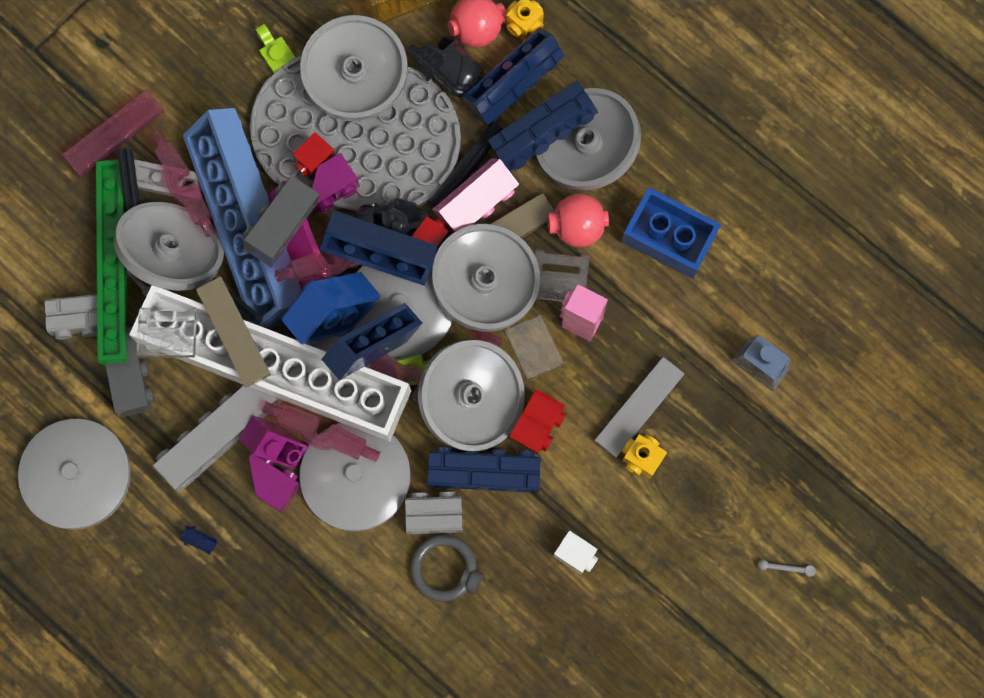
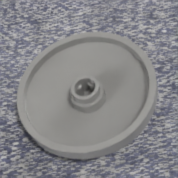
M350 15L333 19L322 25L312 34L301 56L300 72L305 91L320 110L341 120L360 121L382 114L398 100L406 84L408 64L400 39L388 26L370 17Z
M600 88L584 89L599 113L594 115V119L590 123L579 125L572 130L570 136L566 139L555 141L549 145V149L545 153L537 155V159L545 173L557 184L580 191L598 189L616 181L633 164L641 144L639 120L630 104L620 95L609 90Z
M149 202L129 209L118 221L114 233V248L119 260L126 269L140 280L163 289L191 290L209 283L217 275L224 257V249L216 229L198 213L172 203Z
M475 224L459 229L442 243L436 253L431 269V286L437 303L453 321L471 330L493 332L514 325L528 313L539 292L540 270L533 251L517 234L497 225Z
M364 265L358 270L357 273L362 272L381 297L353 330L406 303L423 324L407 343L384 355V357L395 359L418 354L423 355L440 344L449 332L453 320L445 314L435 299L431 286V272L425 286Z
M464 340L452 343L438 351L430 359L422 373L418 388V403L421 416L430 432L442 443L452 448L480 451L499 444L511 434L523 412L525 389L521 373L515 362L505 351L489 342Z
M85 419L62 420L41 430L24 450L18 470L20 492L28 508L42 521L68 530L89 528L109 518L125 499L131 479L129 457L121 441L106 427Z
M343 423L327 428L311 442L303 456L300 467V486L304 499L310 509L324 523L343 531H367L386 523L402 507L410 488L411 471L405 450L394 436H392L389 442Z

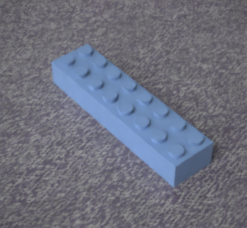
M236 109L207 110L183 134L240 297L242 301L262 316V322L258 326L263 328L277 327L284 323L282 318L288 312V306L297 300L303 291L298 282L295 268L291 263L287 247L272 267L244 250V238L242 236L250 224L256 225L260 219L258 215L262 207L267 202L270 204L268 194L264 189L259 170L256 167Z

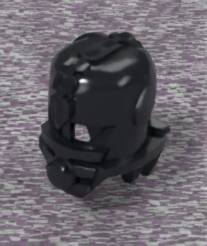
M444 35L438 43V48L428 43L422 48H418L415 45L408 47L410 53L414 54V62L418 66L419 71L426 77V81L434 77L446 88L448 93L455 97H461L482 79V67L464 50V45L459 46L461 41L453 38L451 35Z
M391 198L390 202L377 204L375 202L361 205L355 214V218L411 236L420 226L421 220L425 219L426 216L429 217L430 212L420 211L416 202Z

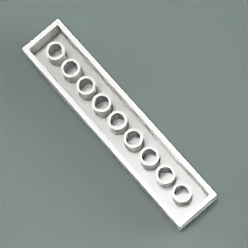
M152 285L129 334L132 339L138 344L243 384L204 305ZM244 320L271 374L249 387L381 439L391 441L411 393L408 383L367 367H363L339 381L321 360L327 352L307 344L301 345L297 340Z

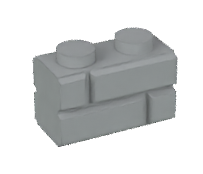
M97 294L45 300L46 330L51 336H55V339H70L72 334L82 333L84 337L97 336Z
M440 492L439 497L428 498V493H412L411 498H405L407 534L463 532L462 498L456 497V492Z

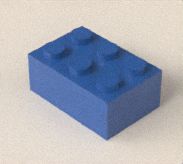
M648 187L623 234L621 242L694 278L721 224Z
M362 272L347 273L343 276L328 277L318 281L312 280L303 287V293L288 306V312L282 318V321L301 345L348 334L361 322L380 299L381 295Z

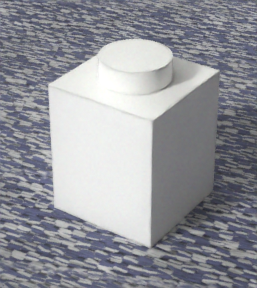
M571 531L567 533L553 556L580 575H582L584 570L590 572L599 559L594 556L598 549Z

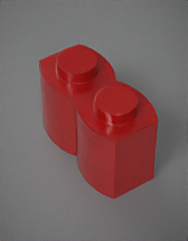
M536 389L511 432L509 439L531 452H535L537 455L540 450L546 452L554 438L549 435L554 426L559 428L567 413L563 412L565 405Z

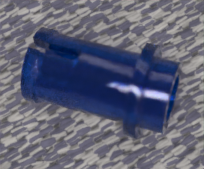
M187 525L180 541H183L185 546L189 544L211 555L218 539L196 530L195 525L192 527Z

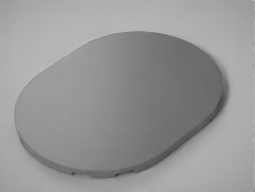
M301 56L283 65V68L275 72L263 84L253 104L250 119V135L261 167L278 186L282 181L288 180L293 176L310 188L313 187L314 180L309 175L304 177L294 167L296 163L292 154L314 132L335 150L336 155L342 153L358 178L360 187L357 188V192L349 198H340L334 202L333 208L356 213L361 205L375 202L377 204L390 202L391 198L416 202L419 208L430 201L456 167L460 153L461 135L454 106L447 94L432 79L426 81L423 73L414 68L408 67L405 87L398 100L388 110L376 117L360 121H347L332 117L320 110L312 102L305 91L301 78Z

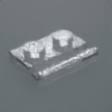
M541 315L505 330V335L527 381L552 371L554 368L563 366L564 363Z

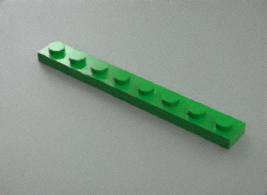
M118 159L96 161L98 362L100 365L128 362L127 269L119 260L114 248V233L118 221L125 213Z

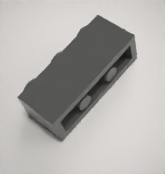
M293 176L289 178L287 183L282 181L274 193L275 199L271 204L267 202L262 207L258 215L260 219L256 225L250 224L242 236L244 238V250L270 267L273 266L318 204L319 193Z
M132 327L127 328L128 362L105 364L114 411L120 418L152 411L151 402H155L153 388L147 385L146 376L150 375L146 359L142 360L140 351L144 349V345L136 343L129 335Z

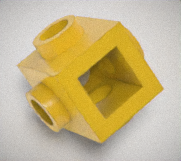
M534 0L514 1L506 10L507 29L512 35L519 37L522 41H525L539 27L543 28L544 26L543 9Z
M639 434L636 440L630 438L623 448L622 452L626 454L623 462L626 463L625 468L637 476L643 474L651 479L667 452L658 447L660 443L649 435L643 437ZM639 453L645 454L646 458L640 457Z

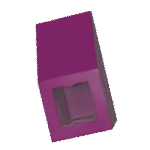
M342 153L337 154L317 167L312 189L319 193V200L312 211L314 214L319 211L321 213L328 211L334 206L335 201L342 197L344 199L351 197L357 192V188L360 187L357 176Z
M252 415L239 437L241 442L254 455L292 469L296 468L309 447L306 443L276 424Z
M251 453L249 461L256 496L278 512L283 513L301 487L296 481L298 476L286 468L281 472L273 466L275 462Z

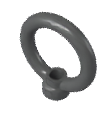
M436 535L428 538L419 545L411 560L410 571L414 585L420 593L434 601H452L461 597L467 591L475 594L484 576V573L477 571L476 558L468 544L452 535ZM438 546L455 548L465 560L466 570L462 575L460 583L450 590L432 588L427 584L422 575L421 567L425 555Z

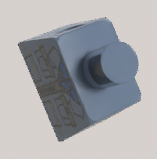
M759 335L747 339L731 360L772 392L790 368V358Z

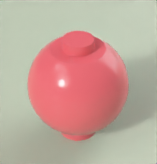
M459 0L451 10L450 19L447 23L448 30L451 36L459 39L460 43L467 47H484L492 43L499 35L501 25L506 23L507 12L502 3L495 4L492 0Z
M572 194L559 202L555 212L547 213L549 234L556 233L560 240L569 246L587 247L598 241L604 233V227L609 226L608 211H603L600 202L590 195Z

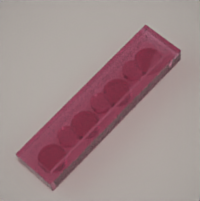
M145 90L62 155L77 174L82 177L96 166V161H103L165 113V111L149 91Z

